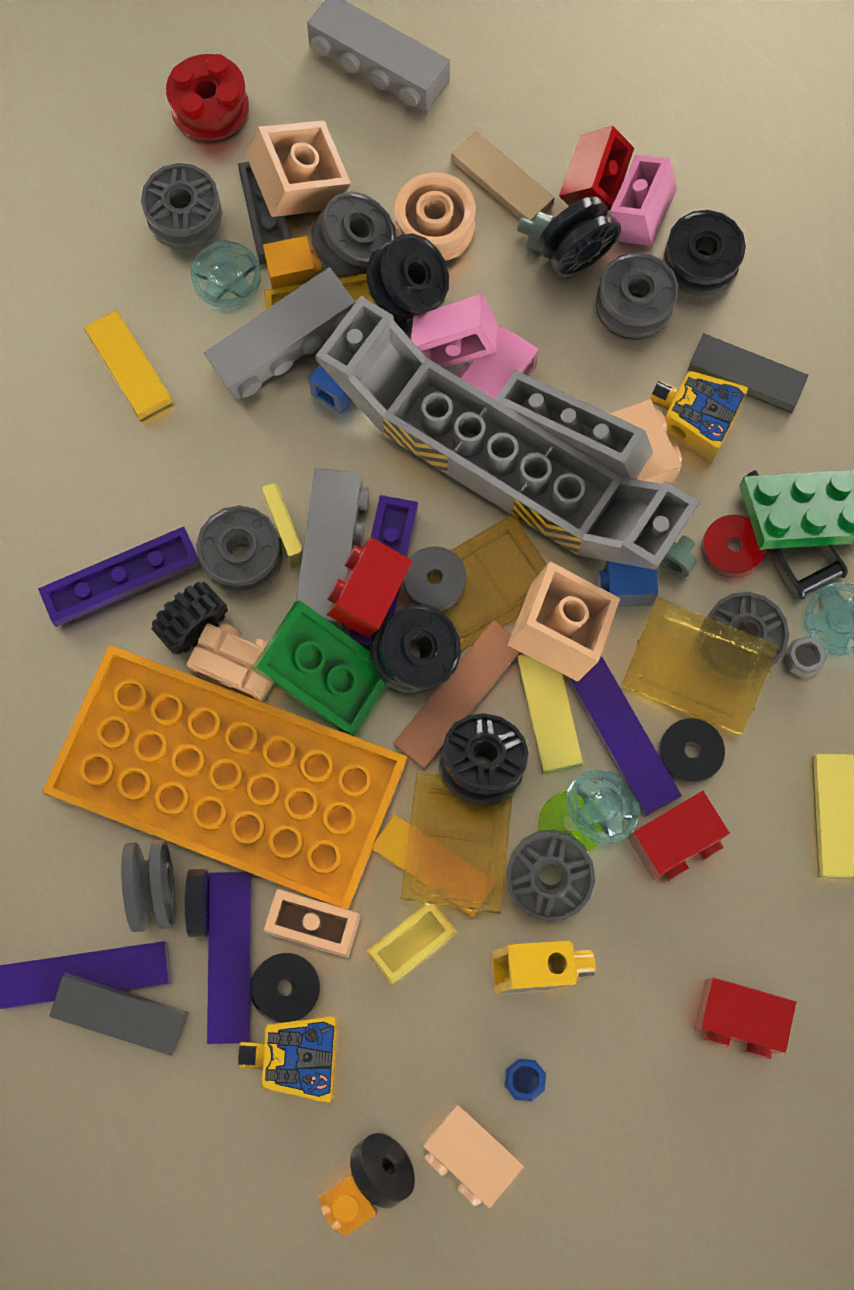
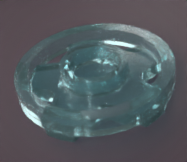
M219 240L205 247L193 260L191 280L196 293L203 301L218 308H233L244 304L253 297L260 285L261 272L258 260L250 249L236 242ZM232 251L238 252L242 255L235 256L233 255ZM213 254V257L211 259H206L207 257ZM254 270V278L250 285L245 277ZM198 277L207 281L205 290L199 285ZM227 292L237 296L230 299H221Z
M845 582L831 583L820 588L809 600L805 609V628L811 638L822 642L825 651L838 656L853 655L854 646L847 647L850 639L854 640V597L846 600L838 591L854 594V584ZM820 598L823 609L813 612L814 606ZM818 632H824L827 635V641Z
M589 770L579 775L568 789L567 807L569 814L577 828L591 840L601 844H616L623 841L635 830L638 817L640 816V806L636 802L631 790L621 780L620 775L610 770ZM592 779L600 780V782L597 783L596 781H594V780H592ZM577 792L584 800V805L580 809L577 802ZM623 820H628L626 828H624ZM591 825H601L605 834L594 829Z

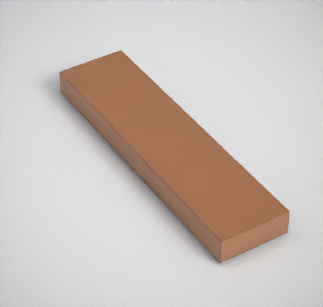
M493 620L459 661L454 673L437 688L393 742V745L422 769L426 770L442 750L445 735L453 724L472 713L520 653L508 646L511 633Z

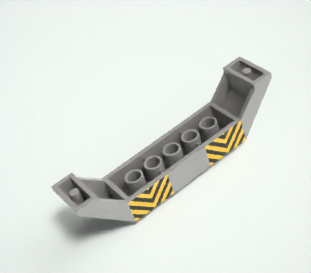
M362 296L359 297L316 354V361L385 437L577 556L656 570L700 503V501L667 481L659 484L620 476L431 361L396 324L392 314Z

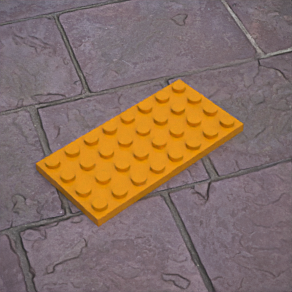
M109 644L42 793L155 838L164 839L168 843L240 871L250 873L253 876L320 902L349 910L371 855L373 845L378 837L406 766L408 756Z

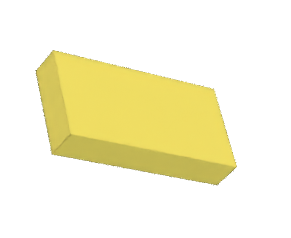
M274 482L263 486L262 490L267 507L291 569L301 566L303 549L278 485H275Z
M431 899L369 948L366 953L392 986L455 936L457 931Z

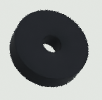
M688 718L675 722L666 730L659 742L658 755L673 780L682 784L696 785L712 778L721 768L725 758V746L721 735L711 724L700 719ZM685 746H694L698 751V756L695 758L688 757L685 753Z
M189 869L185 884V924L189 938L207 937L209 933V872L207 869Z
M293 953L276 954L263 961L255 970L250 983V995L256 1010L266 1019L276 1023L292 1022L306 1016L315 1006L320 991L319 978L314 967L305 958ZM281 980H286L291 984L292 990L288 996H283L278 991V984Z
M374 1133L355 1145L350 1156L351 1173L355 1184L367 1200L381 1208H392L411 1195L415 1185L414 1169L407 1153L396 1140L386 1134Z

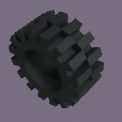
M204 581L202 583L196 582L193 587L189 585L182 594L178 592L174 595L175 599L172 602L168 601L164 605L165 609L159 611L156 614L157 619L152 622V631L173 654L179 655L182 651L184 653L189 651L191 646H197L205 626L211 624L218 627V622L223 621L225 618L224 614L228 612V606Z

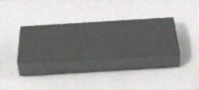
M249 161L238 163L259 265L266 264L263 244L291 239L286 215L271 217Z
M703 333L688 367L689 371L748 387L749 389L746 394L791 412L794 411L809 376L806 373Z
M65 973L62 976L49 1017L172 1056L187 1011Z

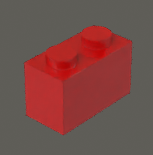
M613 125L580 135L559 197L568 206L588 197H598L607 206V211L611 210L624 181L634 147Z
M372 537L362 547L355 545L344 564L345 567L349 568L344 581L338 578L327 597V600L332 602V605L326 615L369 638L380 628L413 560Z
M701 791L633 831L628 840L653 880L665 875L666 879L670 881L689 869L686 864L687 860L697 854L701 856L702 860H705L723 849L724 846L721 840L728 836L730 832L704 791Z
M712 977L705 980L694 1030L704 1032V1040L707 1042L729 1047L730 1040L747 1045L745 1052L748 1054L771 1059L772 1052L776 1054L786 1053L797 1001Z

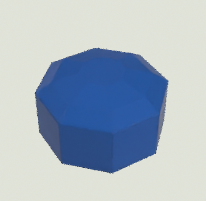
M517 1059L506 1069L504 1087L515 1100L533 1101L545 1091L546 1073L536 1060Z

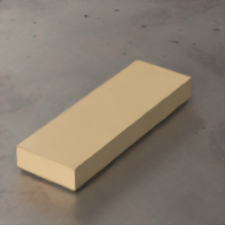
M477 131L451 153V161L520 220L524 217L534 221L539 212L545 213L554 205L555 197Z

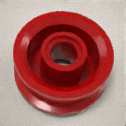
M199 54L183 60L172 69L166 82V96L171 106L174 123L182 133L200 141L221 140L239 130L247 119L249 100L245 91V80L241 70L234 62L221 54Z

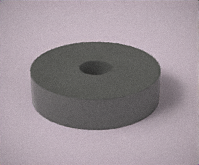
M432 546L417 551L409 558L413 561L404 577L403 585L406 595L413 604L428 605L442 611L452 607L460 600L466 587V569L462 560L454 552L443 547ZM431 574H438L442 580L437 584H432L427 578Z

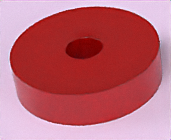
M726 515L716 519L708 527L701 543L702 556L707 566L716 574L726 578H741L751 574L759 566L766 552V549H759L750 519L741 515ZM728 542H735V543H737L738 546H739V548H740V550H739V551H732V550H730V549L728 548L727 543H728Z

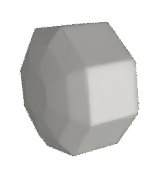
M809 636L793 640L784 656L789 672L802 678L817 674L822 669L827 658L822 642Z

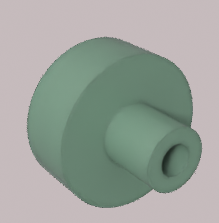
M539 212L534 221L524 217L521 218L517 231L528 235L527 248L540 252L537 243L541 233L554 219L553 216Z
M681 536L677 543H673L660 565L677 576L687 577L697 563L695 556L690 552L695 545L694 541L687 536Z

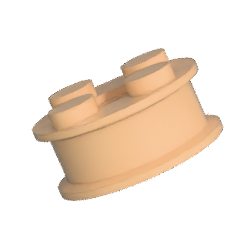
M424 173L410 179L399 190L394 203L396 237L411 233L425 237L437 247L445 261L460 255L469 246L475 231L476 204L472 192L461 180L445 173ZM439 215L441 218L431 219L428 216Z

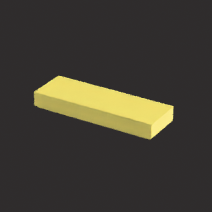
M525 654L517 655V664L542 774L582 766L583 760L562 673Z
M815 754L813 756L819 877L854 878V754Z

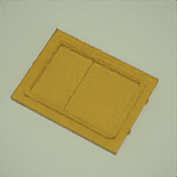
M513 515L507 516L451 550L462 560L465 566L466 587L460 600L452 607L441 612L453 622L460 637L461 652L472 646L493 620L503 627L517 619L531 583L547 566L539 550L533 545ZM431 574L427 578L432 584H437L442 580L438 574Z
M657 597L642 635L637 641V648L623 680L622 687L742 735L751 713L755 710L754 705L765 678L770 674V666L779 645Z
M416 772L400 899L427 903L428 905L434 904L468 909L470 911L500 914L502 910L512 797L500 804L481 807L467 804L450 793L442 782L441 775Z

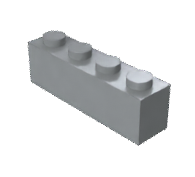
M325 0L307 22L309 46L317 54L323 57L327 56L340 63L348 72L357 73L368 79L378 89L391 92L410 107H417L427 113L450 82V59L345 0Z
M328 267L205 351L204 354L236 401L241 397H249L261 388L262 383L273 375L279 376L287 372L292 367L293 362L302 355H309L319 350L324 344V340L332 335L353 307L355 301L332 269Z
M517 370L513 372L496 397V400L624 478L636 480L653 454L650 441L644 429Z
M315 468L296 601L301 600L341 631H344L343 624L326 615L332 605V602L328 601L327 597L338 578L344 581L349 571V568L345 567L344 564L355 545L362 547L364 524L358 523L360 510L367 511L369 487H363L362 473Z

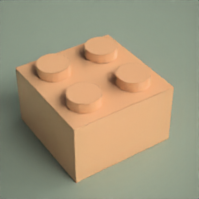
M324 120L258 127L246 152L247 159L271 217L324 211L327 203L336 195L345 193L351 184Z
M550 561L530 585L508 646L578 682L599 662L620 598Z

